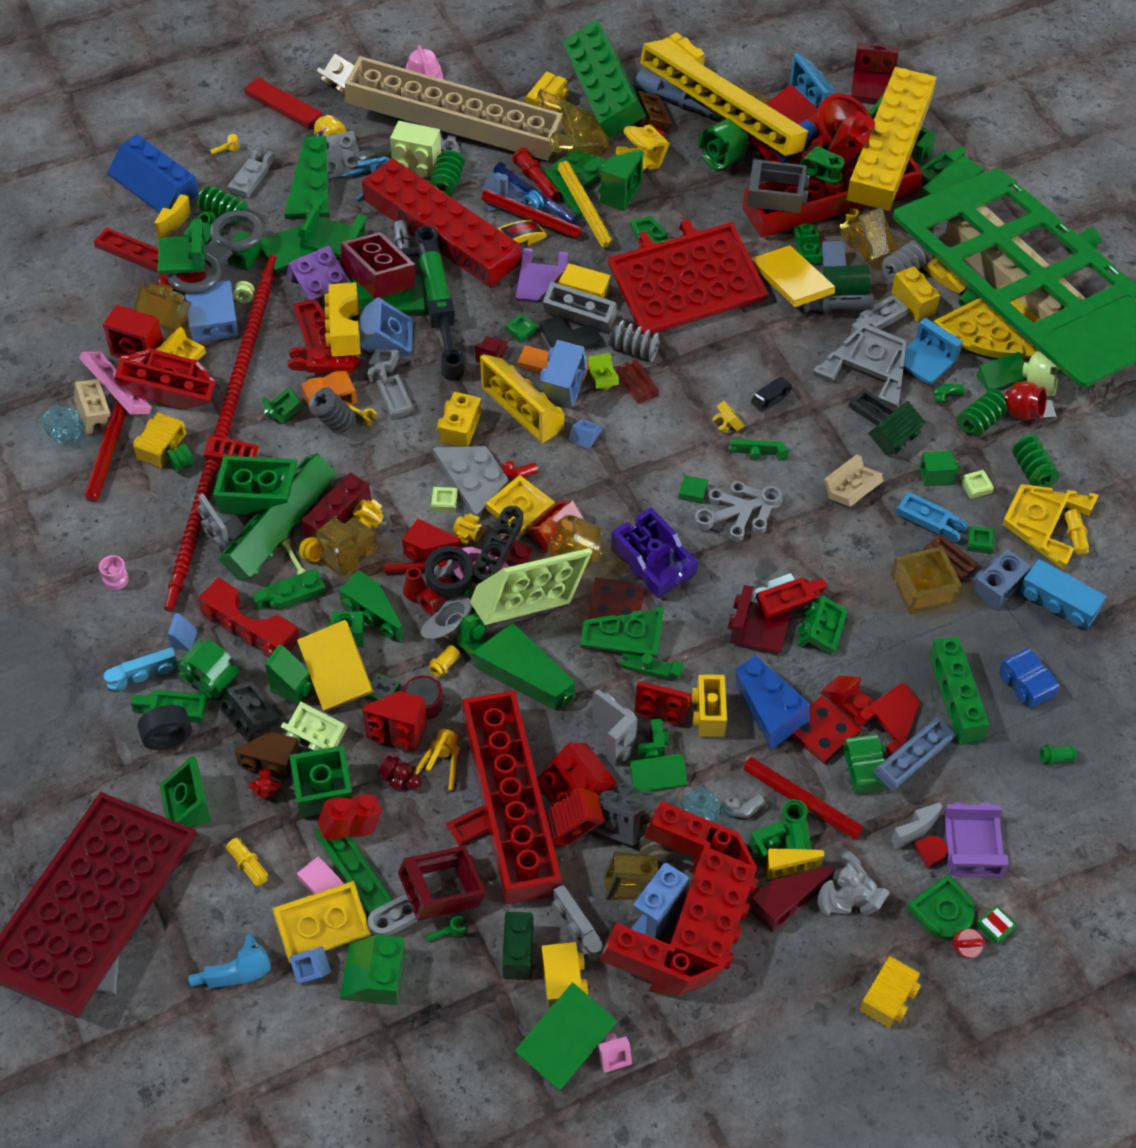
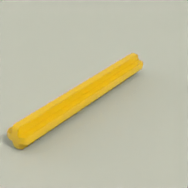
M568 161L560 162L558 170L602 248L610 247L613 240Z

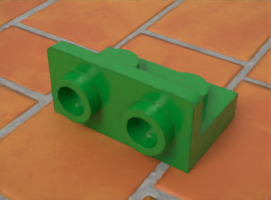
M825 596L810 602L804 611L806 615L805 620L798 630V635L800 636L797 645L803 647L809 642L829 655L835 652L848 610Z

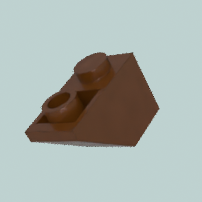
M275 732L265 734L237 747L235 750L238 766H241L243 769L248 771L269 769L271 777H284L288 779L292 772L289 755L300 753L297 738Z

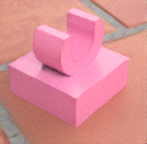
M614 1032L608 1033L603 1038L605 1043L598 1044L600 1063L604 1073L632 1065L631 1049L627 1037L617 1039Z

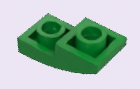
M805 223L793 226L797 252L810 264L823 263V254L819 246V233L816 225Z

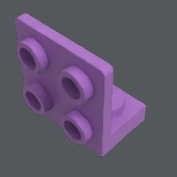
M326 246L288 263L287 276L291 282L298 281L308 300H317L324 297V294H328L329 284L350 283L330 246Z

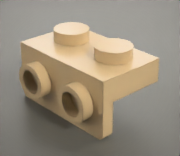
M856 454L827 476L824 481L829 499L851 507L883 482L882 473L864 467L862 456Z

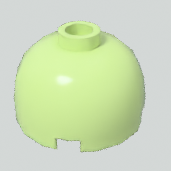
M1036 351L1031 356L1029 363H1024L1022 376L1027 377L1028 382H1033L1038 387H1045L1047 396H1055L1059 368L1040 351Z

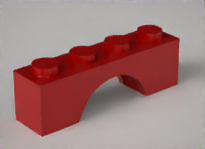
M219 577L198 597L201 608L200 612L208 620L213 619L220 623L224 630L239 635L246 644H253L269 658L279 644L284 646L289 652L298 644L297 640L300 639L298 626L277 614L267 619L257 620L239 612L241 601L238 589Z

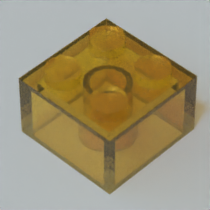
M943 546L895 557L891 576L909 615L957 603L962 585Z

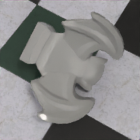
M844 852L842 860L847 866L841 870L837 880L841 888L835 890L832 880L826 882L819 891V909L825 917L830 916V912L849 914L851 913L852 906L859 907L860 912L864 916L870 915L880 909L889 891L885 888H877L876 883L869 878L862 868L861 861L852 852Z

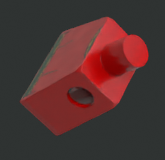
M857 111L842 121L828 151L843 157L844 164H846L867 144L875 127L874 119Z

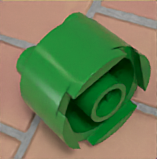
M725 119L700 133L698 147L703 150L704 155H702L704 162L710 168L719 170L745 157L749 137L731 119Z
M199 638L177 662L180 671L177 675L184 684H191L198 689L199 694L207 695L208 701L221 694L237 676L239 669L236 664L232 667L228 662L231 656L224 649L210 640L203 643L202 638Z

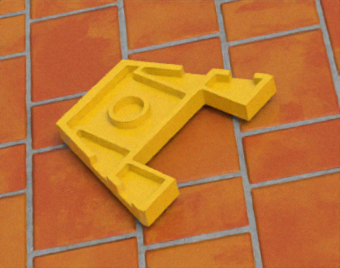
M1021 484L1002 525L1058 567L1065 570L1074 548L1050 537L1064 507L1071 510L1076 509L1077 512L1080 511V513L1090 516L1098 495L1094 493H1089L1088 496L1078 495L1077 491L1068 490L1067 493L1055 492L1053 488Z

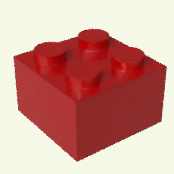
M116 305L103 323L110 354L117 358L126 355L130 356L147 349L155 350L164 343L159 319L151 314H144L132 308Z

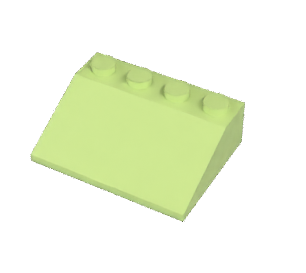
M588 548L503 568L476 586L470 603L485 625L570 604L593 551Z

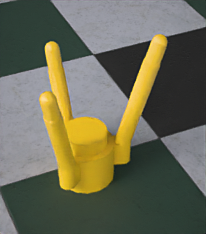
M447 729L439 730L436 739L432 741L430 748L418 764L414 774L418 775L427 761L426 770L430 771L438 756L446 758L451 755L448 789L453 791L457 756L460 751V747L456 745L458 736Z

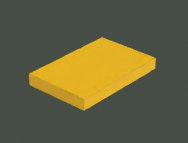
M346 620L297 640L324 712L374 692Z
M354 881L272 908L289 964H291L289 957L319 946H323L326 952L371 936Z

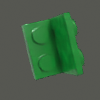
M192 219V229H188V236L159 238V274L205 272L206 238L202 219Z

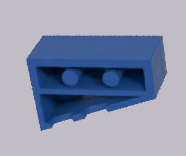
M756 655L736 669L737 689L749 712L752 713L759 731L762 732L767 741L770 751L810 721L809 702Z

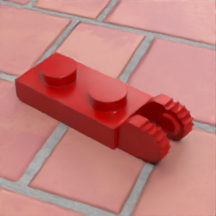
M304 347L289 349V357L291 359L288 360V368L292 371H307V373H332L336 371L353 373L355 371V355L332 356L331 349L307 350Z

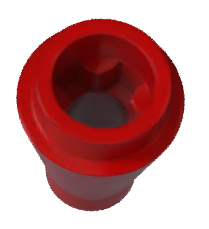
M411 567L406 571L403 594L408 600L418 602L417 596L427 588L421 570L417 567Z

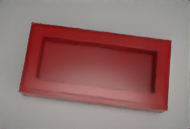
M483 805L446 823L447 828L459 847L489 833Z

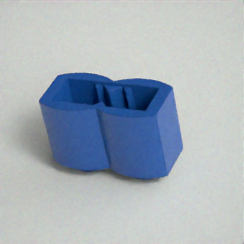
M1026 648L1002 660L999 670L1000 677L1005 684H1009L1015 689V695L1019 702L1024 703L1031 709L1056 696L1059 689L1057 680L1048 669L1043 667L1040 659L1031 649Z

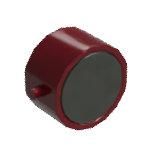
M420 675L410 679L404 686L403 692L425 698L426 720L433 719L441 712L444 702L440 681L431 676Z

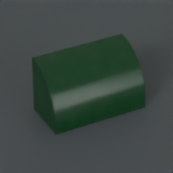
M869 265L824 266L823 276L835 286V293L832 295H870Z

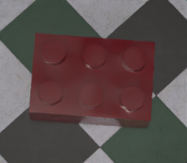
M382 232L341 242V267L374 299L414 288L415 264Z

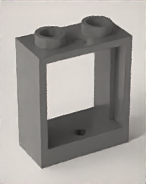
M753 159L747 207L800 213L802 204L807 202L808 191L804 190V188L808 189L810 175H806L807 165ZM768 181L798 185V191L795 194L759 189V182Z

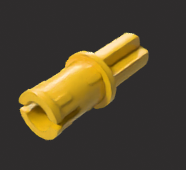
M1076 509L1069 510L1064 515L1068 525L1067 535L1072 539L1076 554H1087L1089 552V544L1086 538L1087 528L1082 523L1080 511L1077 512Z
M241 838L232 839L226 845V850L238 863V869L244 871L256 886L266 883L268 881V873L257 861V855L249 851Z

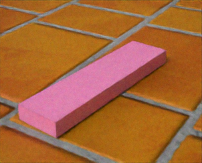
M102 352L81 353L79 359L130 415L150 414L152 407L145 399L137 398L114 379L117 369Z

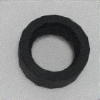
M444 546L434 550L427 558L425 564L426 582L437 595L448 598L456 597L465 593L472 585L473 562L468 553L463 549L455 546ZM444 560H455L463 565L465 573L463 578L456 583H442L435 577L434 570L436 565Z
M164 705L151 709L139 719L137 724L141 741L144 747L150 750H164L178 746L186 741L192 732L187 711L179 705Z

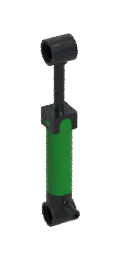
M422 226L416 231L415 247L401 248L400 250L407 257L418 256L429 305L431 328L440 327L445 348L441 355V374L446 380L456 381L464 375L465 356L461 350L454 348L449 326H454L455 321L452 298L450 299L438 244V232L431 226Z

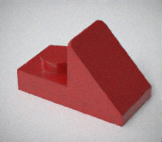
M838 675L821 691L824 697L852 720L861 710L875 702L859 689L860 677Z

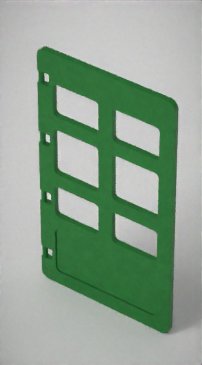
M989 170L894 210L893 219L1077 385L1088 387L1136 363V283L1123 272L1117 270L1108 259L1074 230H1070L1063 224L1061 219L1027 190L1022 189L1003 170ZM1010 187L1014 188L1017 191V193L1010 189ZM1007 196L1028 214L1002 226H995L976 208ZM961 216L981 233V235L953 247H948L931 233L928 228ZM1038 227H1044L1074 252L1075 255L1051 266L1042 267L1011 239ZM1057 228L1062 229V230L1065 232V234H1063V233H1062L1060 230H1058ZM996 247L1028 276L995 289L963 260L989 248ZM1086 267H1090L1112 286L1082 300L1058 281ZM1108 269L1109 271H1111L1114 274V276H1112L1106 270ZM1038 289H1044L1065 307L1041 320L1032 322L1010 302Z

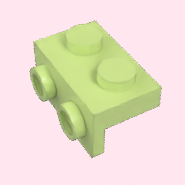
M301 701L289 723L283 722L281 725L283 729L288 731L287 736L297 738L298 743L302 739L309 742L308 748L313 751L338 746L348 728L346 724Z

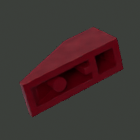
M830 866L774 879L765 886L759 885L755 888L753 894L750 895L749 910L773 933L817 896L821 887L826 882L833 881L835 869Z

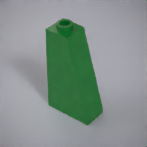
M513 623L473 651L475 668L555 711L562 705H568L575 697V681Z

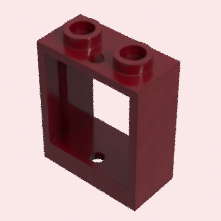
M465 845L404 858L398 871L399 878L417 921L477 908L486 893L485 883L483 879L479 878L476 871L475 860L472 855H469ZM455 867L465 893L433 900L422 874Z

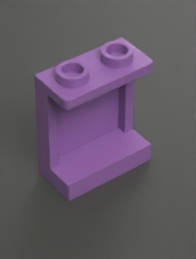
M962 802L946 805L942 818L945 843L948 847L946 855L947 869L950 876L1004 878L1009 861L1008 855L1003 853L1000 827L1002 807L1000 805H992L991 803L966 805Z

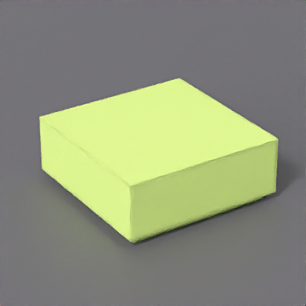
M984 470L961 476L960 482L970 499L993 493L994 487Z
M433 487L431 511L456 513L458 488Z

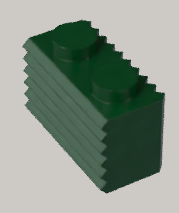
M906 401L868 432V434L885 455L891 451L896 454L907 445L904 442L907 438L912 441L922 433L920 427L926 422L916 412L910 401Z
M531 912L505 913L502 960L504 979L529 980L531 978L534 915Z

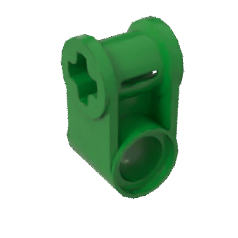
M817 146L801 160V165H807L806 174L821 179L827 184H839L843 179L841 168L844 166V159L840 155L833 154Z

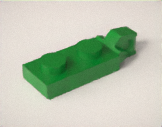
M960 145L951 153L946 150L941 152L920 168L923 172L921 182L925 185L957 160L965 156L967 150Z
M316 568L264 587L263 590L253 594V600L257 610L269 606L271 608L277 607L279 610L325 594L326 588Z
M154 690L152 693H148L147 696L133 694L131 707L133 712L145 714L151 709L160 706L179 705L186 709L190 721L203 722L208 699L205 694Z

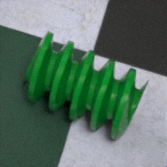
M453 150L440 153L429 183L452 197L465 165L464 157L459 152Z
M206 185L199 193L197 205L201 211L213 212L217 218L230 211L248 210L247 201L234 197L231 193L227 194L226 191L220 190L215 186L211 188L209 185ZM233 221L228 224L237 225L241 221Z
M991 388L957 416V425L966 433L980 436L1008 413V406L1003 394L996 388Z
M1027 435L1014 445L1012 454L1020 465L1022 472H1024L1026 479L1029 480L1030 485L1040 487L1051 486L1059 479L1060 473L1056 470L1055 464L1051 463L1052 459L1050 456H1047V450L1043 448V443L1039 441L1038 435Z

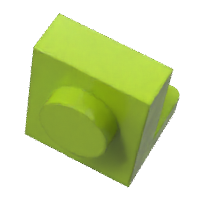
M610 353L588 357L589 376L596 389H609L614 385H619V378L613 368Z

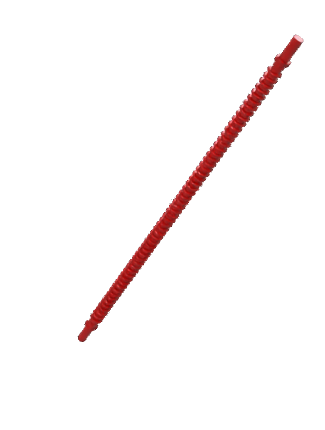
M275 255L269 256L266 268L261 273L262 280L258 283L256 296L251 306L250 315L248 316L247 325L245 326L244 335L242 336L241 345L237 353L238 356H236L235 366L231 373L232 376L228 383L227 392L225 393L226 397H224L213 436L227 438L229 435L228 432L232 425L231 421L235 415L236 405L243 388L242 384H244L245 374L249 367L248 364L252 357L260 324L262 323L263 314L265 313L266 304L272 289L271 282L275 278L274 265L277 258ZM215 445L213 451L218 452L219 446ZM206 458L204 463L205 467L202 470L200 483L194 496L195 500L192 503L193 506L189 513L188 523L184 530L185 535L182 536L183 541H181V547H179V553H177L178 558L175 560L176 564L172 571L173 578L168 584L170 590L164 607L167 612L174 611L179 592L183 591V579L187 578L186 573L189 572L188 567L191 565L190 561L192 560V555L196 548L195 544L201 531V521L204 520L197 508L200 505L198 496L204 494L209 501L210 492L213 490L212 487L214 486L217 470L219 469L220 463Z

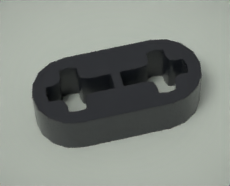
M779 377L757 391L751 400V404L760 412H764L783 400L790 393L792 384L784 377Z

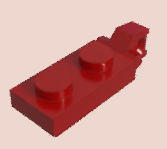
M801 577L758 592L756 599L767 619L817 600L816 595L824 593L827 585L823 578L809 582L808 578L804 579Z

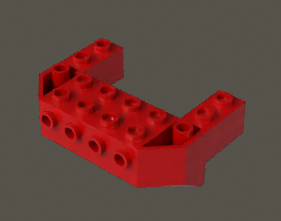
M660 800L652 814L644 838L693 858L689 873L694 874L672 940L670 944H667L616 923L607 938L600 961L650 981L648 989L650 992L680 996L714 982L723 969H729L734 956L730 952L732 944H737L742 932V928L738 927L740 919H745L750 907L746 900L748 894H753L758 879L754 878L757 866L738 832Z

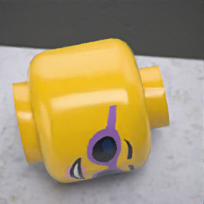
M332 115L320 117L314 125L315 136H330L346 132L345 125Z

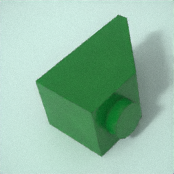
M279 644L265 663L270 691L298 705L301 699L310 693L312 688L309 670L284 646Z

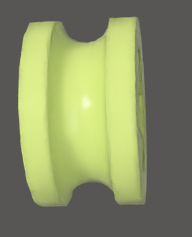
M247 281L237 282L234 286L233 298L240 303H250L255 292L254 286Z

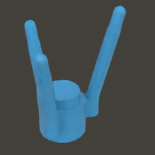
M382 156L377 159L357 162V166L366 167L344 173L342 177L346 178L370 170L373 173L390 159ZM363 192L356 198L357 201L363 198Z

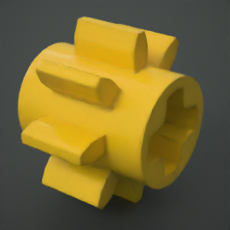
M374 499L371 501L361 500L353 510V515L356 519L354 523L362 530L365 528L375 529L384 517L382 510H380L382 505Z
M469 513V515L465 514L464 517L459 516L453 527V533L461 538L462 544L468 545L472 544V541L475 543L479 541L484 526L478 523L480 517Z

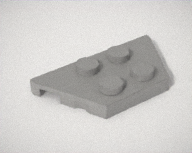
M486 446L433 448L434 457L453 486L458 488V494L471 514L481 517L482 511L485 509V503L509 484L508 478L502 473V469Z

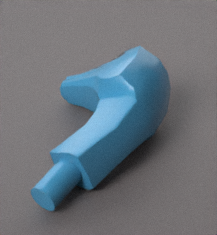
M250 933L246 934L244 946L238 952L237 959L224 965L205 966L204 972L189 975L188 980L191 987L207 983L209 988L244 984L262 978L271 970V964L267 952L256 942L254 935Z

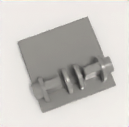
M354 131L326 136L328 179L341 177L344 173L364 167L357 166L356 162L353 161V154L359 152Z

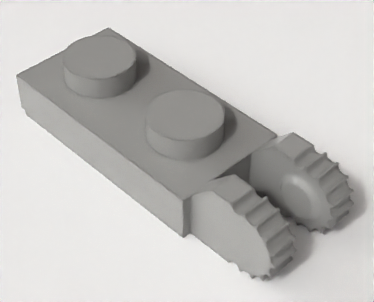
M257 147L252 152L250 159L246 161L227 186L228 192L249 198L268 173L271 164H273L274 152L268 151L261 163L259 161L263 156V149Z
M563 885L554 889L552 902L555 912L559 917L564 916L568 922L567 928L574 939L579 938L582 942V952L587 957L586 959L596 963L602 955V941H600L594 928L566 887Z

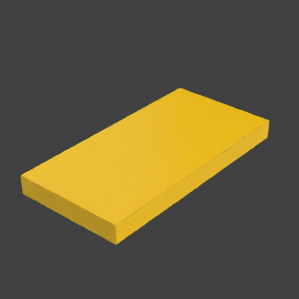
M790 245L751 258L756 270L794 307L835 293V286Z

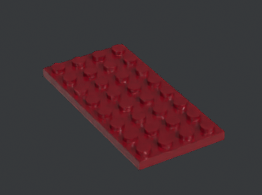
M99 792L0 933V985L78 1019L197 837L196 830Z

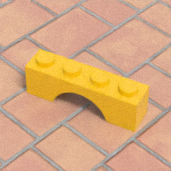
M356 282L329 284V293L324 294L326 347H331L332 356L360 355L358 321L348 319L359 315Z

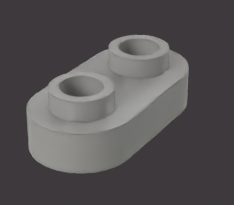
M402 895L370 913L368 925L373 935L391 936L417 922L414 912L410 915L403 913L408 909L413 911L407 895ZM382 922L388 924L385 928L378 926Z

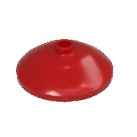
M842 93L832 94L825 98L818 107V128L822 137L829 145L842 121L857 111L865 116H870L862 103L850 95Z

